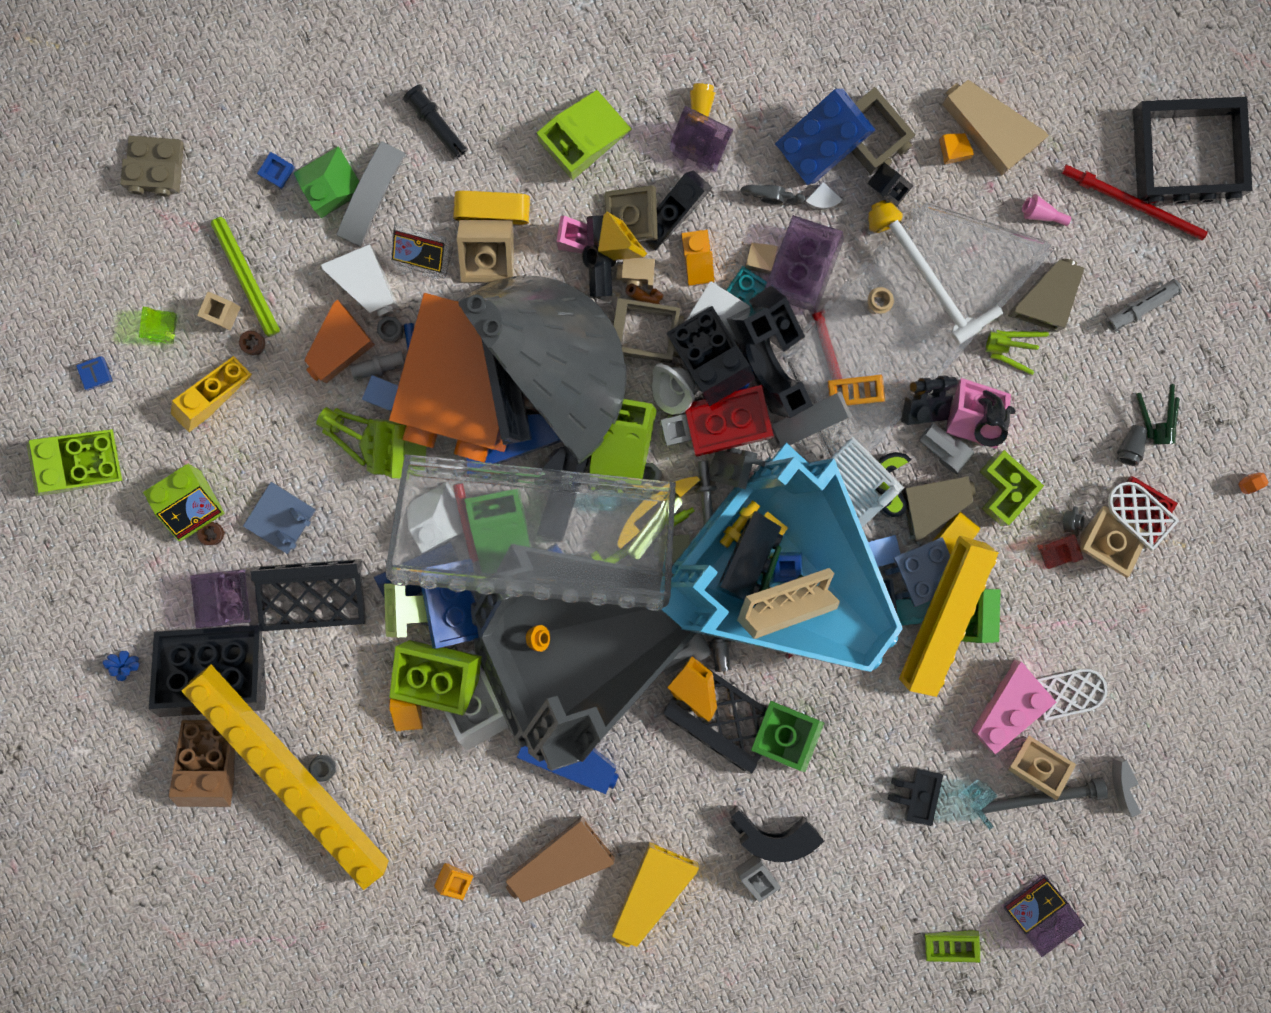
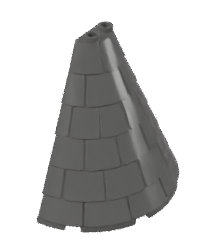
M542 276L503 278L489 282L465 295L458 304L488 349L579 463L583 462L604 441L603 437L608 432L612 423L615 424L625 397L627 368L624 363L622 343L608 316L598 304L578 289L567 283Z

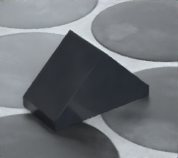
M883 162L867 183L896 207L913 187L908 180L885 162Z

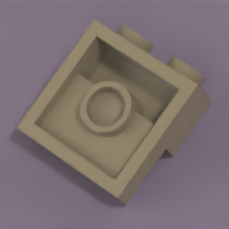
M128 136L127 159H122L120 185L126 188L127 192L137 195H143L144 191L154 192L155 195L169 197L170 193L180 194L184 142L181 139Z

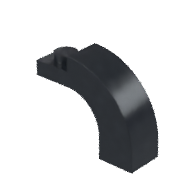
M738 806L729 812L733 819L730 821L731 825L739 834L745 832L739 839L741 845L753 855L772 862L798 860L812 853L824 842L822 836L804 816L784 832L767 833L755 826Z

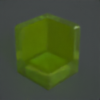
M143 306L139 338L150 342L174 344L177 314Z

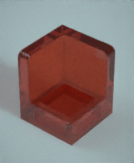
M1066 534L1037 545L1047 569L1065 563H1075L1084 559L1075 534Z

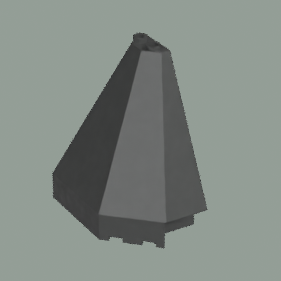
M511 545L497 570V574L468 581L469 589L475 599V603L471 604L472 624L477 626L479 637L474 639L475 651L478 656H482L481 665L515 743L519 747H528V753L539 762L545 760L549 770L553 771L580 761L583 762L696 635V632L681 629V626L658 607L659 601L665 596L663 590L666 582L670 577H673L672 575ZM535 625L545 626L550 634V643L547 649L542 652L534 651L526 643V633Z

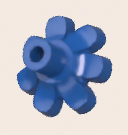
M121 651L119 657L115 654H110L107 656L108 660H103L104 668L108 669L110 676H116L118 681L126 680L130 672L137 671L140 665L138 662L139 658L137 656L129 657L128 651Z

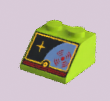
M190 464L184 465L143 492L154 514L180 542L225 514L202 471Z

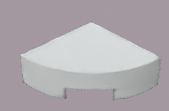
M823 182L805 201V204L814 209H829L839 205L842 199Z

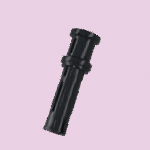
M419 84L411 88L404 95L403 101L412 106L420 121L426 122L452 154L455 160L460 158V153L455 147L463 155L467 152L468 148L464 146L439 115L437 104L427 98L423 93V87Z

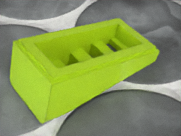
M979 931L925 933L926 961L981 963ZM933 941H939V953H934ZM944 941H949L950 952L945 953ZM955 941H960L961 952H956ZM966 942H971L972 951H967Z

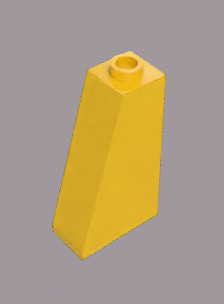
M649 842L613 927L612 937L616 938L615 941L625 947H630V945L637 947L697 874L699 869L698 862Z

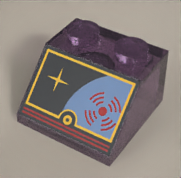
M1044 874L1001 905L1031 947L1041 957L1085 926L1070 904Z

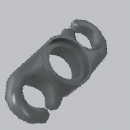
M751 184L740 189L743 195L749 196L752 194L768 204L796 205L806 200L803 194L798 193L795 196L792 192H785V188L776 185Z

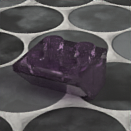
M245 569L190 575L196 629L250 622Z

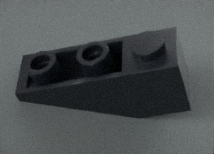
M694 170L686 172L657 207L658 240L646 242L655 251L658 250L697 208L713 187Z

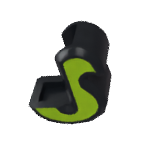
M899 452L889 453L877 459L889 473L912 460L907 454ZM883 482L875 490L882 495L889 489V486ZM900 492L880 512L886 517H899L906 511L908 504Z

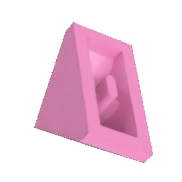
M560 216L556 241L558 250L582 254L583 249L588 245L587 224L567 216Z

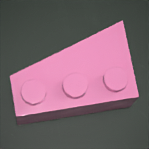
M1013 660L1009 671L998 685L993 698L988 702L971 730L983 745L994 754H997L1057 703L1027 667L1018 660Z

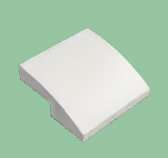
M710 281L687 320L713 306L736 343L737 340L727 319L750 306Z

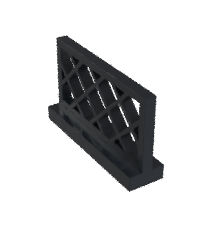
M482 340L503 445L532 440L523 391Z
M362 559L269 565L254 568L250 572L251 581L255 585L258 621L261 631L365 624L366 615L361 570L363 569ZM355 578L356 590L351 595L338 586L343 579ZM333 579H339L337 583L332 581ZM319 580H324L332 587L325 597L312 588ZM305 581L313 582L310 585H308ZM291 582H298L306 589L298 599L286 590ZM279 583H286V584H285L284 587H282ZM263 584H272L279 590V593L272 601L263 594ZM334 590L347 599L339 609L327 600ZM308 591L321 601L313 611L301 602ZM282 593L294 602L286 613L274 604ZM355 594H357V601L353 598ZM349 601L358 608L359 618H348L341 612ZM322 604H325L335 613L330 620H322L315 614ZM296 605L309 615L303 622H296L289 616ZM270 607L282 616L276 624H266L265 613ZM338 615V616H339L340 618H342V619H334V618ZM312 617V618H313L314 620H316V621H308V620ZM284 619H286L289 623L282 622L284 621Z
M711 671L713 673V680L719 683L715 684L714 687H725L728 689L730 701L717 703V706L731 704L733 720L720 722L718 709H716L714 713L716 723L706 725L701 721L700 717L697 715L694 717L688 713L692 711V708L684 710L675 704L678 699L674 696L671 698L660 715L745 773H753L762 755L755 753L754 756H751L744 749L743 740L757 736L759 731L757 718L765 716L767 708L713 671ZM733 693L741 699L734 700ZM745 701L750 704L752 716L738 718L735 703ZM755 708L762 712V714L756 715ZM753 719L756 734L742 737L739 721ZM735 722L738 738L728 740L722 734L721 725ZM717 726L718 732L710 727ZM739 741L740 747H738L732 742Z

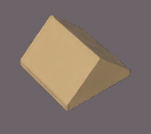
M1106 506L1099 510L1080 534L1081 551L1125 578L1130 576L1144 547L1143 543L1114 518ZM1128 523L1135 530V524ZM1139 527L1140 533L1147 532L1141 527ZM1149 536L1142 537L1147 541Z
M1028 736L1009 766L1008 771L1054 800H1057L1076 764L1033 737Z

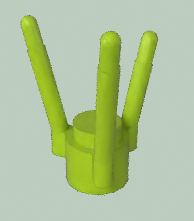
M990 331L985 351L991 353L990 358L1001 360L1023 372L1033 375L1034 371L1002 354L1008 353L1010 346L1032 350L1039 349L1038 345L1011 341L1009 337H1048L1049 333L1039 331Z
M325 407L319 414L316 425L323 428V434L329 436L354 460L364 466L366 464L365 461L333 432L338 433L341 430L361 440L362 436L343 425L344 419L342 417L367 425L369 424V419L346 413L338 408H335L333 411Z

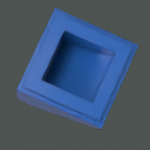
M780 552L774 570V582H789L797 579L799 575H802V552Z

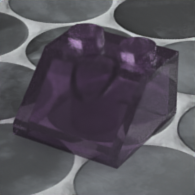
M685 106L671 139L670 150L679 159L687 160L688 158L696 162L697 167L704 171L710 172V170L717 172L730 145L733 129Z

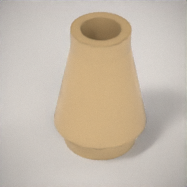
M883 287L873 289L867 299L868 312L873 315L888 312L894 304L892 293Z

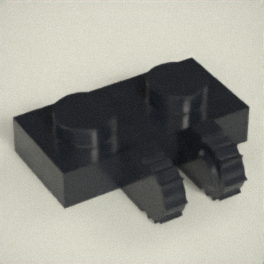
M915 767L913 781L893 777L891 784L911 789L909 798L896 793H890L887 800L907 805L904 818L906 821L932 826L943 774Z

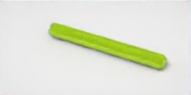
M223 217L213 219L211 226L265 335L268 337L276 335L280 332V329L226 220Z

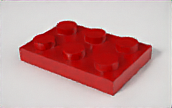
M762 385L735 391L710 407L705 399L695 401L685 411L696 457L774 438Z

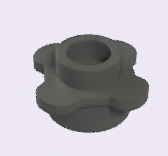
M1074 506L1072 511L1064 513L1063 529L1065 532H1072L1073 537L1077 538L1078 530H1083L1084 515L1079 514L1078 507Z

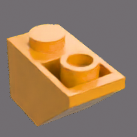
M691 656L673 677L667 688L671 690L672 695L676 699L688 704L698 717L705 718L709 722L717 709L713 673Z

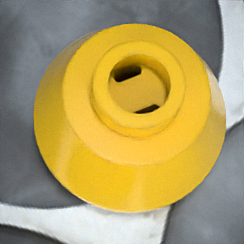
M886 200L873 204L871 206L872 210L868 213L869 230L874 233H881L890 229V224L896 220L901 223L903 218L902 212L893 203H887Z

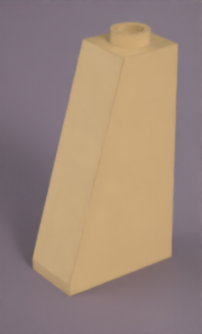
M967 80L961 86L957 82L945 93L947 98L942 105L1001 176L1049 136L1046 131L970 80Z

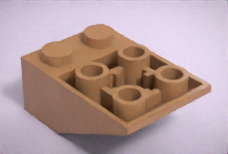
M182 720L169 798L177 807H231L234 787L235 749L208 720Z

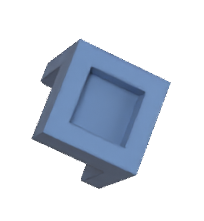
M371 375L362 400L392 411L398 385Z

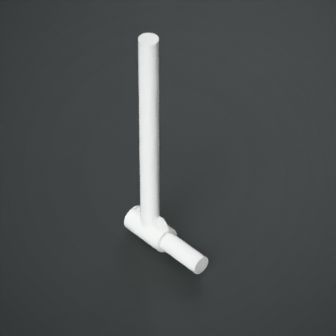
M896 220L889 225L954 322L955 326H953L951 336L958 345L980 332L982 327L1003 314L1002 309L996 305L976 319L969 317L964 319L900 222Z

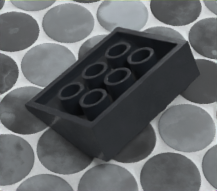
M250 625L154 632L149 710L158 717L201 715L202 713L184 695L182 690L193 678L211 664L253 711L265 710L266 679L261 626Z

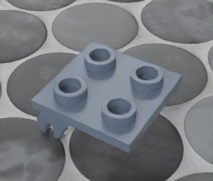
M270 482L243 527L286 554H289L291 549L296 548V541L305 527H309L311 524L310 519L316 509L275 483Z
M943 537L893 557L896 566L884 570V573L888 576L900 572L907 590L895 594L896 600L910 597L914 607L932 600L950 558Z

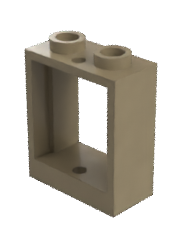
M876 87L871 89L855 104L863 114L875 106L901 136V139L877 159L863 143L852 151L853 155L870 175L876 172L883 162L890 166L893 163L890 159L897 153L900 156L905 154L913 146L910 142L916 135Z
M621 298L617 299L613 326L621 343L623 341L627 310L672 317L670 330L684 323V316L680 315L679 307ZM670 339L667 354L622 347L623 356L672 363L673 357H678L679 355Z

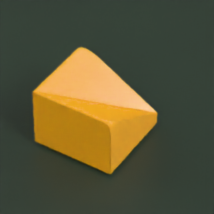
M966 133L945 134L939 139L945 165L970 160L974 156Z

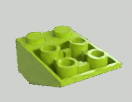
M596 90L556 115L537 132V138L543 148L573 181L632 129L602 94Z
M628 399L623 400L622 408L615 424L612 423L608 432L603 437L604 441L591 454L589 478L641 487L657 412L653 404Z
M113 429L28 440L26 444L36 496L64 493L122 481Z

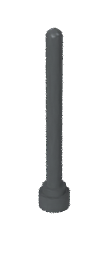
M1101 777L1091 779L1090 782L1086 783V786L1063 789L1057 800H1054L1045 793H1038L981 803L978 806V810L980 813L985 814L1089 796L1090 799L1101 800L1108 798L1106 783Z

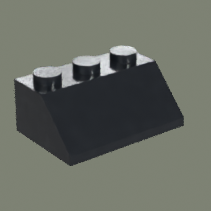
M754 511L744 526L716 589L741 601H744L746 596L757 593L761 585L757 583L760 574H766L771 559L768 556L772 548L776 549L782 540L783 535L779 534L782 527Z

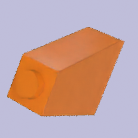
M338 300L333 303L304 359L309 366L306 370L315 381L320 379V381L326 384L375 345L346 307Z

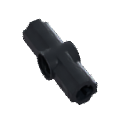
M603 215L587 216L588 245L583 249L582 261L589 268L590 297L612 296L611 268L616 264L617 260H613L598 252Z

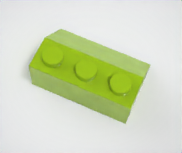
M413 640L395 646L389 698L464 715L479 682L482 656L443 647L435 649L430 644Z

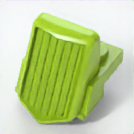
M369 419V424L366 426L362 439L358 443L364 461L367 464L366 471L372 474L386 475L390 478H402V471L424 470L426 446L402 440L406 425L382 419Z

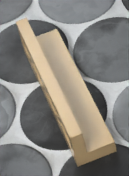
M827 568L746 596L737 621L753 639L836 610L840 601L828 590L834 572Z

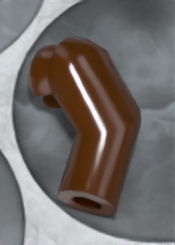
M633 283L629 284L625 290L626 294L635 301L660 304L659 302L664 298V294L656 288H653L647 294Z

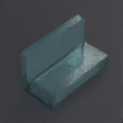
M977 779L957 796L973 816L991 830L994 826L981 810L998 796L989 786Z

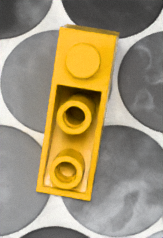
M234 356L172 400L171 415L188 432L192 431L208 419L252 374Z

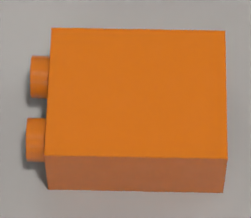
M424 293L389 421L406 425L402 440L434 448L438 434L457 439L454 450L455 455L485 463L489 449L505 452L506 445H503L500 436L481 337L459 306L458 301Z

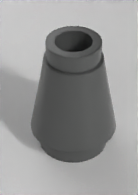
M1138 425L1131 427V430L1117 450V460L1129 466H1138L1139 462L1143 461L1148 431L1146 428Z

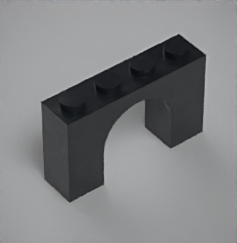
M749 307L729 317L727 321L744 357L752 369L757 385H762L766 404L770 412L791 418L812 407L813 404L803 382L791 379L785 373L773 352L769 337L779 333L768 307Z

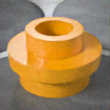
M535 625L527 631L526 643L528 647L536 652H542L547 649L550 643V634L545 626Z

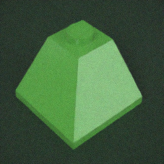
M339 146L294 172L301 190L313 210L321 218L350 202L360 182Z

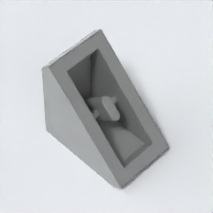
M754 855L736 868L739 878L759 903L781 888L762 858Z

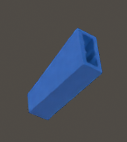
M541 414L527 415L532 440L506 445L505 452L489 449L485 463L466 458L467 471L470 473L478 472L562 441Z
M526 746L521 747L517 756L521 760L603 794L607 793L608 788L614 789L619 774L615 773L616 765L597 749H594L583 762L580 761L553 771L547 768L545 760L539 762L528 753V747Z

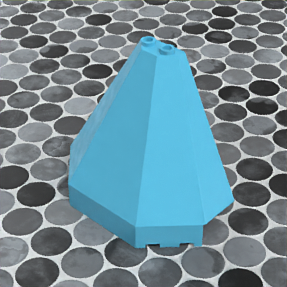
M786 442L772 459L768 457L765 460L764 467L758 466L754 469V474L748 479L746 490L738 487L732 489L691 541L690 545L676 560L671 568V572L674 575L667 580L663 590L665 596L659 601L658 607L681 626L683 630L872 672L882 663V657L885 652L896 644L898 635L903 628L835 459L808 463ZM752 500L760 506L757 511L764 516L768 511L788 527L779 544L781 552H802L803 576L827 568L834 572L828 590L840 601L836 610L753 639L737 621L744 601L716 589L737 542L733 541L726 548L719 541L725 535V529L728 526H732L738 519L741 509L743 507L746 508ZM772 548L768 558L774 555L775 549ZM773 572V575H772V578H771L769 587L772 588V587H775V586H777V585L786 583V582H774V572ZM762 573L760 574L757 580L758 584H761L763 578Z

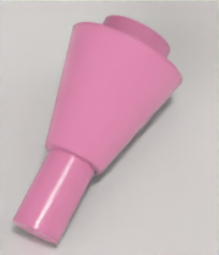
M1034 194L1031 198L1028 197L1022 207L1025 219L1054 221L1068 226L1071 221V216L1057 211V209L1037 194Z

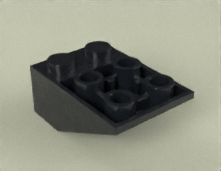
M713 306L666 333L709 407L756 380L748 361Z

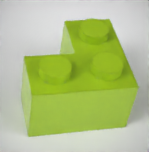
M1005 450L996 452L979 471L998 488L996 493L981 509L1000 526H1009L1044 487L1039 480Z

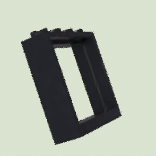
M1247 97L1141 101L1133 108L1137 198L1148 201V204L1153 203V205L1162 204L1167 200H1173L1174 204H1183L1190 202V199H1199L1200 203H1209L1216 201V198H1225L1226 202H1231L1233 200H1242L1244 195L1253 191ZM1232 115L1235 184L1154 187L1151 119Z

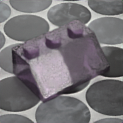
M793 215L765 289L771 285L787 297L789 304L817 313L844 242L843 231Z

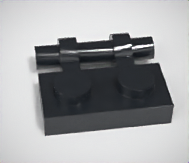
M943 375L932 380L926 377L911 382L910 390L914 393V396L905 397L901 422L906 425L948 420L953 395L946 391L957 386V379Z

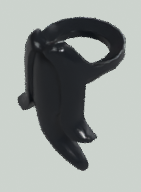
M984 390L983 395L986 398L979 400V403L985 407L984 417L976 425L974 435L975 439L984 446H998L1007 439L1010 414H1015L1016 410L1012 406H1008L1005 410L1003 401L997 395ZM988 424L999 426L1002 433L997 438L988 439L983 437L980 430L984 425Z

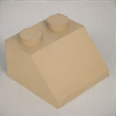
M460 220L457 245L461 282H493L513 277L514 238L512 220Z

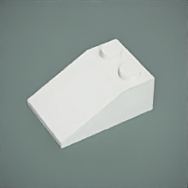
M474 649L468 652L469 654L477 655ZM481 665L479 682L465 714L458 715L444 711L458 742L466 750L509 728Z

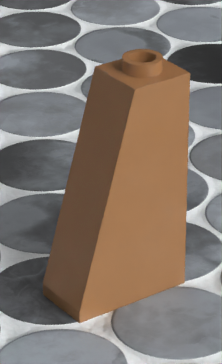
M581 816L510 873L506 879L508 884L506 889L514 899L518 897L523 903L606 869L614 864L615 857Z

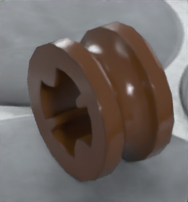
M250 330L240 336L239 346L242 351L254 356L264 351L266 342L261 334ZM252 336H255L254 339L258 341V345H254L253 350H249L251 347L246 345V343L252 340Z
M210 522L198 530L197 536L204 545H217L224 538V529L220 524ZM212 526L214 527L213 532L217 536L216 538H210L211 541H209L205 531L206 529L211 530Z

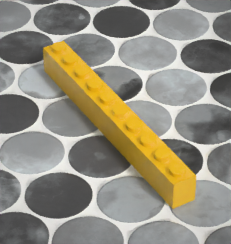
M212 664L183 688L182 692L363 890L384 875L389 862L385 855Z

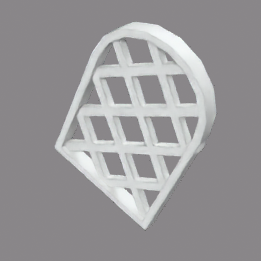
M1120 483L1112 489L1108 496L1109 510L1114 518L1150 551H1153L1179 522V519L1137 483ZM1123 486H1131L1132 494H1123ZM1119 488V494H1114ZM1136 489L1141 491L1143 494H1136ZM1125 497H1132L1133 507L1124 506ZM1136 497H1145L1146 507H1137ZM1113 498H1120V507L1113 506ZM1149 500L1152 501L1156 506L1150 507ZM1115 510H1121V517ZM1125 510L1134 511V520H1126ZM1138 510H1146L1147 520L1138 519ZM1150 510H1159L1160 519H1151ZM1163 512H1164L1170 519H1164ZM1128 523H1135V530ZM1139 523H1147L1148 532L1140 533ZM1152 523H1160L1161 532H1152ZM1164 523H1172L1165 531ZM1142 536H1149V543ZM1153 536H1160L1155 543L1153 542Z
M1075 669L1037 678L1048 693L1051 691L1057 695L1055 699L1057 703L1060 698L1068 702L1064 711L1056 707L1057 703H1055L1047 713L1043 714L1044 721L1091 711L1098 708L1107 696V684L1104 678L1098 672L1091 669ZM1087 672L1084 678L1077 673ZM1091 673L1099 677L1096 684L1088 681ZM1070 675L1067 681H1064L1061 678H1059L1061 676ZM1074 676L1082 680L1078 688L1070 685ZM1052 679L1049 685H1046L1043 682H1041L1044 680ZM1056 680L1064 684L1060 693L1052 689ZM1101 682L1103 685V689L1099 688ZM1085 683L1093 687L1089 695L1081 692ZM1067 687L1075 691L1071 700L1063 696ZM1096 690L1103 693L1098 702L1092 699ZM1078 694L1086 698L1082 707L1074 703ZM1089 701L1095 704L1091 707L1086 708ZM1071 705H1073V706H1075L1076 708L1079 709V710H1075V711L1068 712V710L1070 709ZM1053 709H1055V710H1057L1058 712L1062 713V714H1057V715L1050 716V714L1052 713Z

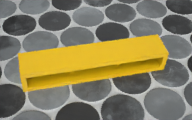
M958 536L899 677V680L909 691L937 697L940 689L943 687L947 672L955 660L956 651L965 636V630L975 613L977 602L981 593L985 590L987 579L997 561L999 552L987 543Z

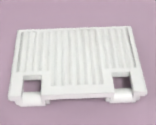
M854 437L830 458L835 459L862 527L904 489ZM885 482L889 489L880 495L875 489Z

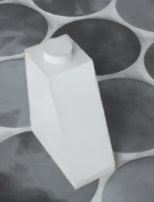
M370 244L321 264L322 269L374 317L383 318L393 313V309L398 307L377 254Z

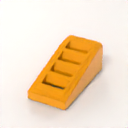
M883 375L828 381L829 397L838 393L837 385H842L843 398L847 406L885 402ZM870 382H875L876 397H871ZM859 383H864L865 398H860ZM848 384H853L854 399L849 400Z

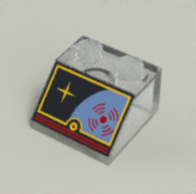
M394 224L391 261L397 266V270L412 274L413 270L422 272L423 277L436 281L438 277L445 279L453 253V247L449 240L443 236Z

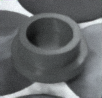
M319 755L311 761L309 772L317 781L325 782L334 776L336 763L328 755Z

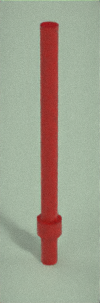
M1067 164L1061 171V174L1079 182V186L1086 189L1092 188L1203 241L1207 236L1208 231L1097 179L1093 173L1088 171L1082 172Z

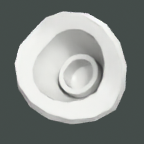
M662 363L656 364L652 370V392L657 406L665 413L671 415L684 413L693 403L694 395L698 393L697 385L686 369L679 367L670 368Z

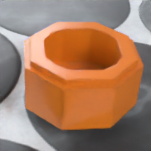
M1259 472L1245 476L1238 485L1243 494H1250L1266 487L1269 482L1265 474Z

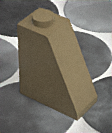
M1064 258L1058 260L1047 269L1009 311L1008 316L1056 332L1065 329L1084 267L1077 266V262L1071 259Z
M969 476L904 488L901 491L908 504L905 513L911 540L923 539L973 503V497L976 492L974 483L969 481Z

